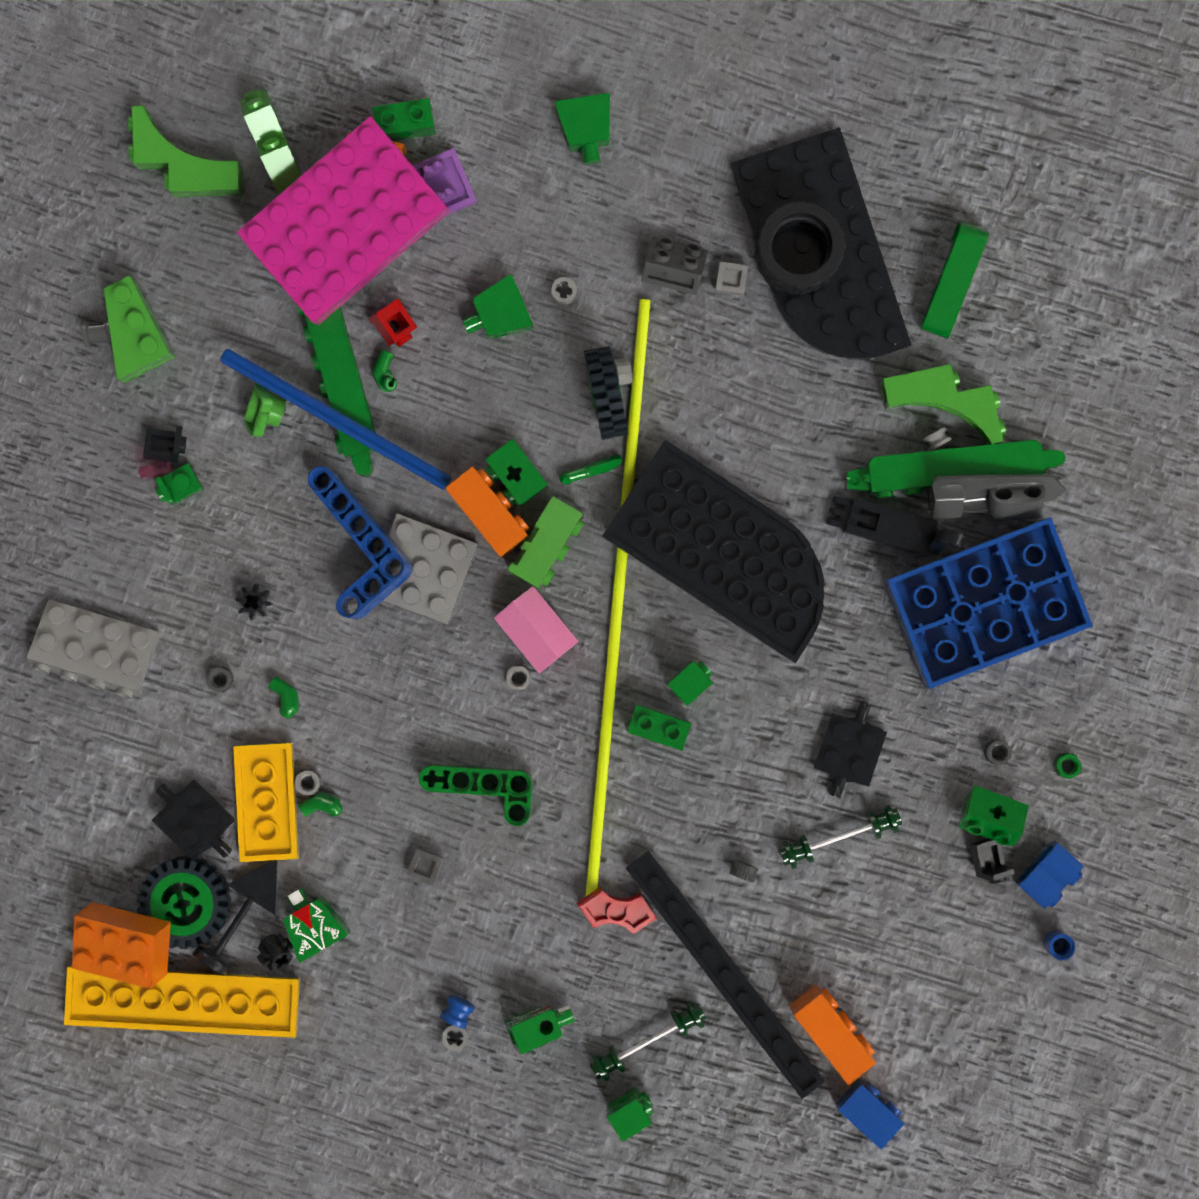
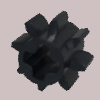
M254 584L253 591L242 587L244 595L242 598H235V601L241 602L242 605L239 613L250 612V620L255 619L256 613L266 617L267 613L264 609L266 606L273 605L266 598L270 591L259 592V584ZM250 596L260 598L257 602L258 608L249 607L251 603Z
M281 934L268 935L262 939L258 946V950L261 953L257 956V959L263 967L267 966L270 971L273 969L281 970L291 962L293 957L290 953L293 949L292 943Z

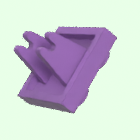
M455 148L412 165L451 211L446 216L477 203Z

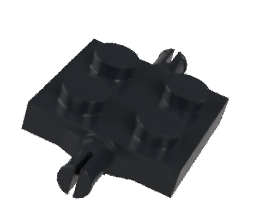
M860 702L855 718H845L833 713L831 715L814 766L815 769L827 772L835 778L829 795L834 796L837 786H839L836 797L841 798L846 782H856L868 787L870 785L887 735L886 731L874 728L866 722L872 705L866 704L862 714L865 703Z
M193 780L176 795L166 784H162L160 787L167 795L158 787L156 793L167 803L152 821L192 861L202 852L212 847L223 858L228 855L221 847L229 854L231 853L232 848L221 838L225 830L235 819L201 785Z

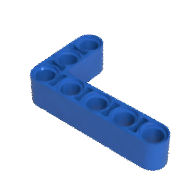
M323 466L315 467L308 475L310 488L374 564L346 589L336 602V609L341 616L355 620L362 619L410 577L412 564L339 474ZM328 474L329 483L326 487L321 488L320 480L322 476ZM346 496L347 504L343 509L339 510L338 500L340 497ZM363 517L365 519V526L362 530L357 531L355 528L356 521ZM382 539L383 548L380 552L375 553L373 544L376 540ZM399 560L401 570L398 574L393 575L391 565ZM377 579L379 590L375 594H371L369 590L370 583ZM355 598L358 606L355 612L350 613L348 603Z

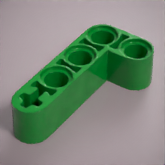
M963 220L958 221L951 239V248L922 320L921 330L946 339L949 338L989 236L987 229Z
M431 764L425 767L419 774V784L424 790L429 792L505 797L504 818L512 826H522L530 817L533 781L531 775L525 770ZM431 770H434L436 776L445 777L446 771H450L448 776L449 787L444 786L445 780H438L434 785H431L430 780L426 779L425 776L429 775ZM458 772L466 773L469 777V785L458 787L454 782V775ZM486 774H494L498 778V786L495 789H487L483 785L482 780ZM523 776L527 780V788L523 791L515 790L511 785L513 777ZM518 804L524 807L525 817L520 820L513 819L509 812L511 806Z

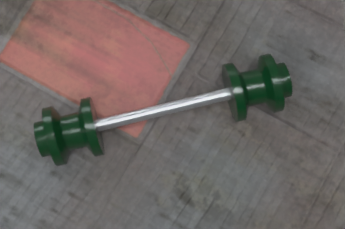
M890 805L884 806V813L878 815L869 811L867 816L870 824L810 845L805 835H801L800 842L793 845L788 841L782 842L784 848L779 849L785 866L790 864L792 869L797 868V861L803 859L812 863L814 858L811 850L871 829L876 839H880L882 831L888 829L897 833L899 832L898 826L902 825L897 808L891 809Z
M689 1001L687 1003V1010L680 1014L673 1010L670 1013L675 1021L674 1024L621 1054H618L615 1047L611 1045L608 1047L609 1054L603 1057L597 1054L593 1055L594 1062L590 1066L596 1078H603L607 1082L610 1080V1073L618 1069L622 1073L625 1072L626 1068L622 1059L677 1028L685 1038L688 1036L689 1028L695 1025L700 1029L705 1027L702 1021L707 1019L699 1003L693 1005Z

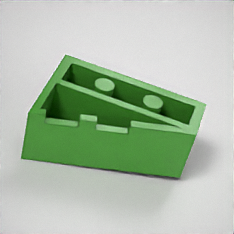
M127 276L104 288L117 380L126 383L175 358L158 321L135 279Z
M552 496L527 541L525 540L522 545L521 551L514 563H511L508 571L540 589L542 584L547 587L555 574V571L551 569L556 560L562 562L570 549L566 543L571 535L577 537L585 523L581 520L583 513Z

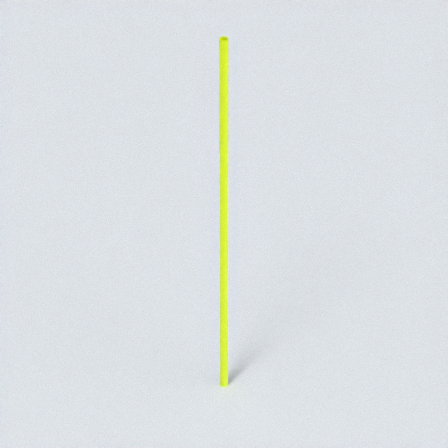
M639 299L621 506L634 488L650 313V300ZM619 548L616 551L585 897L598 888L628 557V554Z

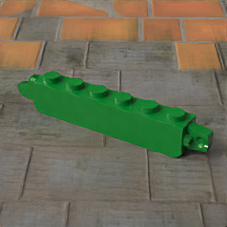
M297 305L300 316L305 315L308 326L303 327L308 343L313 342L315 353L311 354L314 368L316 371H321L323 381L319 382L323 399L328 398L331 408L376 433L341 307L320 325L312 323ZM337 429L339 436L335 437L334 440L338 453H344L345 458L352 459L353 467H355L354 470H356L358 475L364 478L373 474V463L370 453L376 451Z
M1037 440L878 456L870 459L864 468L846 472L847 490L868 491V494L876 493V498L893 497V491L905 490V495L922 494V488H929L933 478L937 476L1045 474V469L1059 467V465L1062 466L1064 461H1066V457L1063 451L1057 449L1055 451H1043L1042 444Z

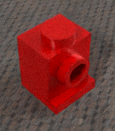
M396 299L368 319L371 324L375 325L389 347L394 343L400 347L413 338L410 332L418 328L399 299ZM389 323L396 325V332L393 331Z

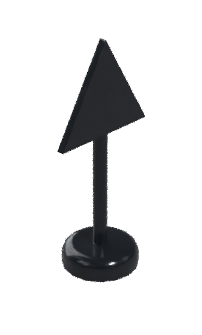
M273 860L226 884L247 897V900L215 950L211 951L203 946H198L192 953L195 958L223 975L228 974L230 964L219 955L253 902L275 915L278 860Z

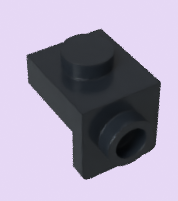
M176 426V432L147 428L143 459L178 463L179 453L185 454L187 437L181 436L182 427Z
M989 838L970 844L976 877L995 884L1004 882L1006 877L1015 874V868L1005 863L1001 844Z

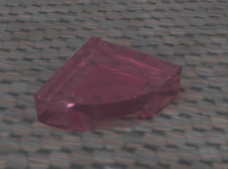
M163 462L155 466L150 464L138 469L141 479L146 481L174 471L172 463Z

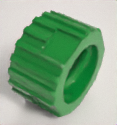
M1059 754L1054 760V771L1062 778L1071 779L1081 772L1082 764L1074 754ZM1066 759L1074 763V767L1070 772H1064L1062 769V762Z

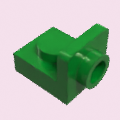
M189 463L163 477L155 478L158 485L155 487L157 495L162 502L167 501L170 505H176L204 489Z

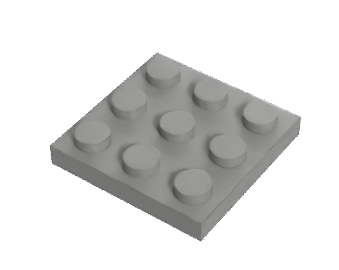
M396 514L389 536L410 560L412 573L403 584L383 601L448 625L478 544ZM399 560L391 565V572L393 575H396L401 570ZM377 579L370 583L369 590L371 594H375L379 590Z

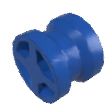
M449 995L447 1009L442 1011L440 1018L453 1026L466 1029L468 1024L467 1017L473 1013L475 1006L463 998Z

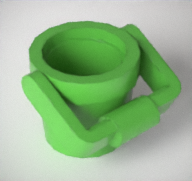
M258 383L254 384L244 424L250 436L262 437L266 424L279 427L287 400L269 392Z

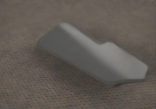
M1051 474L937 476L933 478L930 486L928 511L931 520L961 518L962 513L988 512L991 518L998 521L1033 519L1041 515L1044 502L1055 500L1066 489Z

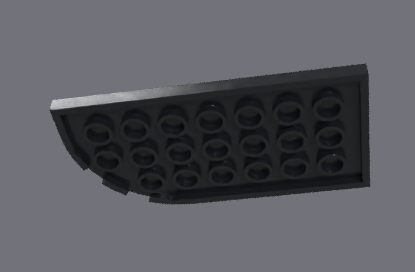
M840 127L731 162L730 167L755 241L765 218L775 208L790 201L806 200L807 202L819 203L820 206L826 207L837 217L841 228H843L845 234L844 241H846L844 257L838 270L826 285L821 286L815 292L812 291L805 295H790L774 289L769 284L778 311L791 331H794L815 350L826 355L847 358L848 360L872 359L911 347V341ZM801 222L788 223L781 227L773 238L772 253L774 259L788 272L799 275L809 274L821 266L826 256L827 247L823 236L816 228L809 224Z
M664 440L602 535V538L780 655L796 663L816 632L824 609L825 582L823 571L810 542L796 526L667 440Z

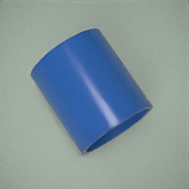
M1054 930L1049 932L1044 938L1043 945L1046 952L1055 959L1067 960L1073 956L1075 942L1064 932ZM1059 938H1064L1065 948L1060 952H1054V942Z

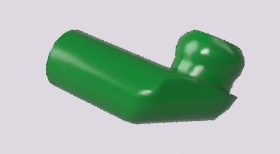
M381 349L373 367L372 376L378 388L387 393L394 391L397 387V380L389 370L394 354Z
M275 676L268 688L280 695L281 708L279 713L281 716L287 719L292 718L299 709L298 692L288 683Z
M318 793L298 805L304 817L317 810L327 812L331 817H337L343 811L340 800L336 796L326 793Z

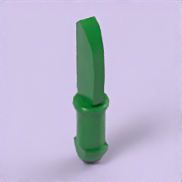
M615 455L590 463L588 466L585 464L584 467L568 472L564 471L560 475L559 480L561 483L569 485L577 480L606 473L617 468L622 463L621 455Z

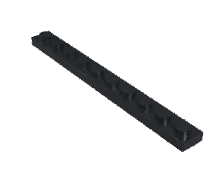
M646 851L629 864L626 870L801 1099L825 1082L823 1077L650 851Z

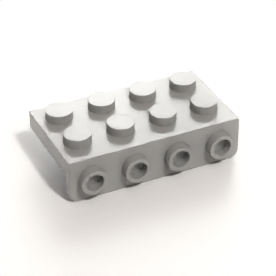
M48 599L26 658L33 665L32 669L37 672L49 674L52 671L61 674L60 677L64 680L76 683L79 679L88 682V686L104 691L106 687L116 690L115 694L121 697L132 699L133 696L141 697V687L160 633Z

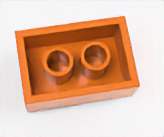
M472 466L445 489L499 557L503 559L528 539L529 536L526 532L530 528L519 514L515 517L510 514L508 509L512 506L500 491L494 494L490 489L494 483L481 468L479 471H476Z
M91 902L74 917L72 968L151 989L167 975L171 922Z
M815 984L789 1005L794 1017L848 1085L876 1064L872 1057L875 1053L872 1046L862 1033L857 1036L855 1035L854 1031L857 1028L844 1010L840 1013L837 1012L836 1008L839 1005L826 987L820 990Z

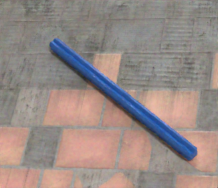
M226 349L223 352L220 361L240 374L440 489L445 490L452 480L450 475L230 349Z

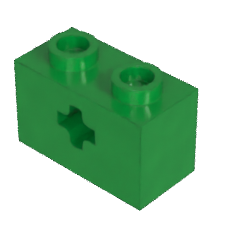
M429 98L372 107L374 121L391 141L436 135L433 109Z
M511 439L485 459L489 464L485 470L494 482L499 479L506 487L502 492L512 505L517 502L522 507L549 487L514 439ZM512 467L515 471L522 470L519 474L521 480L518 482L514 479L510 481L507 479L510 476L508 470Z
M691 660L666 684L688 707L713 684L709 678L713 673L702 661L696 664Z
M636 704L627 733L683 751L691 722Z
M974 785L965 797L958 827L967 830L973 835H981L995 840L998 844L1013 847L1023 834L1029 805Z
M636 1086L607 1104V1119L622 1142L652 1124L653 1104L646 1092L640 1093Z

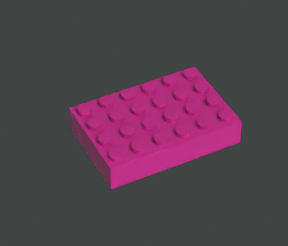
M370 116L236 233L311 322L320 325L451 211Z

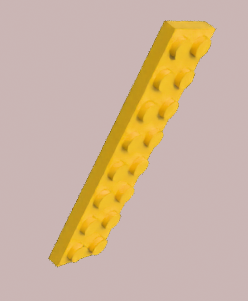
M72 965L67 967L64 1025L295 1038L297 1036L300 978L167 971V975L153 988L149 989L73 969Z

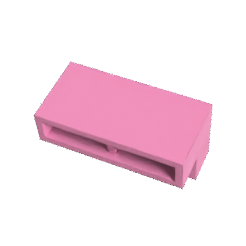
M534 586L494 617L495 621L539 674L579 642Z

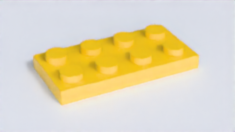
M293 743L233 746L239 862L298 859Z

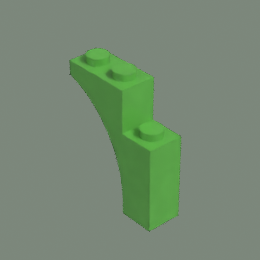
M254 89L243 96L244 98L240 100L244 119L259 149L260 157L279 196L300 178L302 173L267 90L260 91L259 89Z
M132 106V115H128V129L130 133H133V144H129L128 152L130 161H133V164L139 170L168 169V171L164 172V185L174 197L243 195L242 166L238 161L207 160L183 152L169 143L159 133L149 111L144 106Z
M951 364L883 378L880 381L885 410L917 405L938 408L950 412L967 422L981 436L986 445L1004 442L1003 437L1006 436V428L1003 419L999 420L997 408H1000V401L997 391H993L992 386L989 385L957 392L956 388L960 387V380L957 370L953 371Z

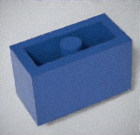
M857 1079L835 1105L841 1114L882 1150L904 1125L900 1117L902 1111L890 1100L887 1104L878 1097L881 1092L872 1083L867 1081L864 1084Z

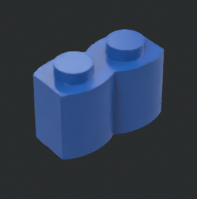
M1054 840L1015 883L1045 909L1048 905L1053 907L1060 901L1063 896L1061 891L1068 884L1070 886L1074 885L1081 878L1082 873L1080 871L1084 866Z

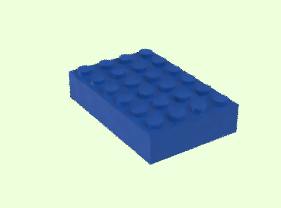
M1051 517L883 580L923 686L927 689L934 688L1093 627Z

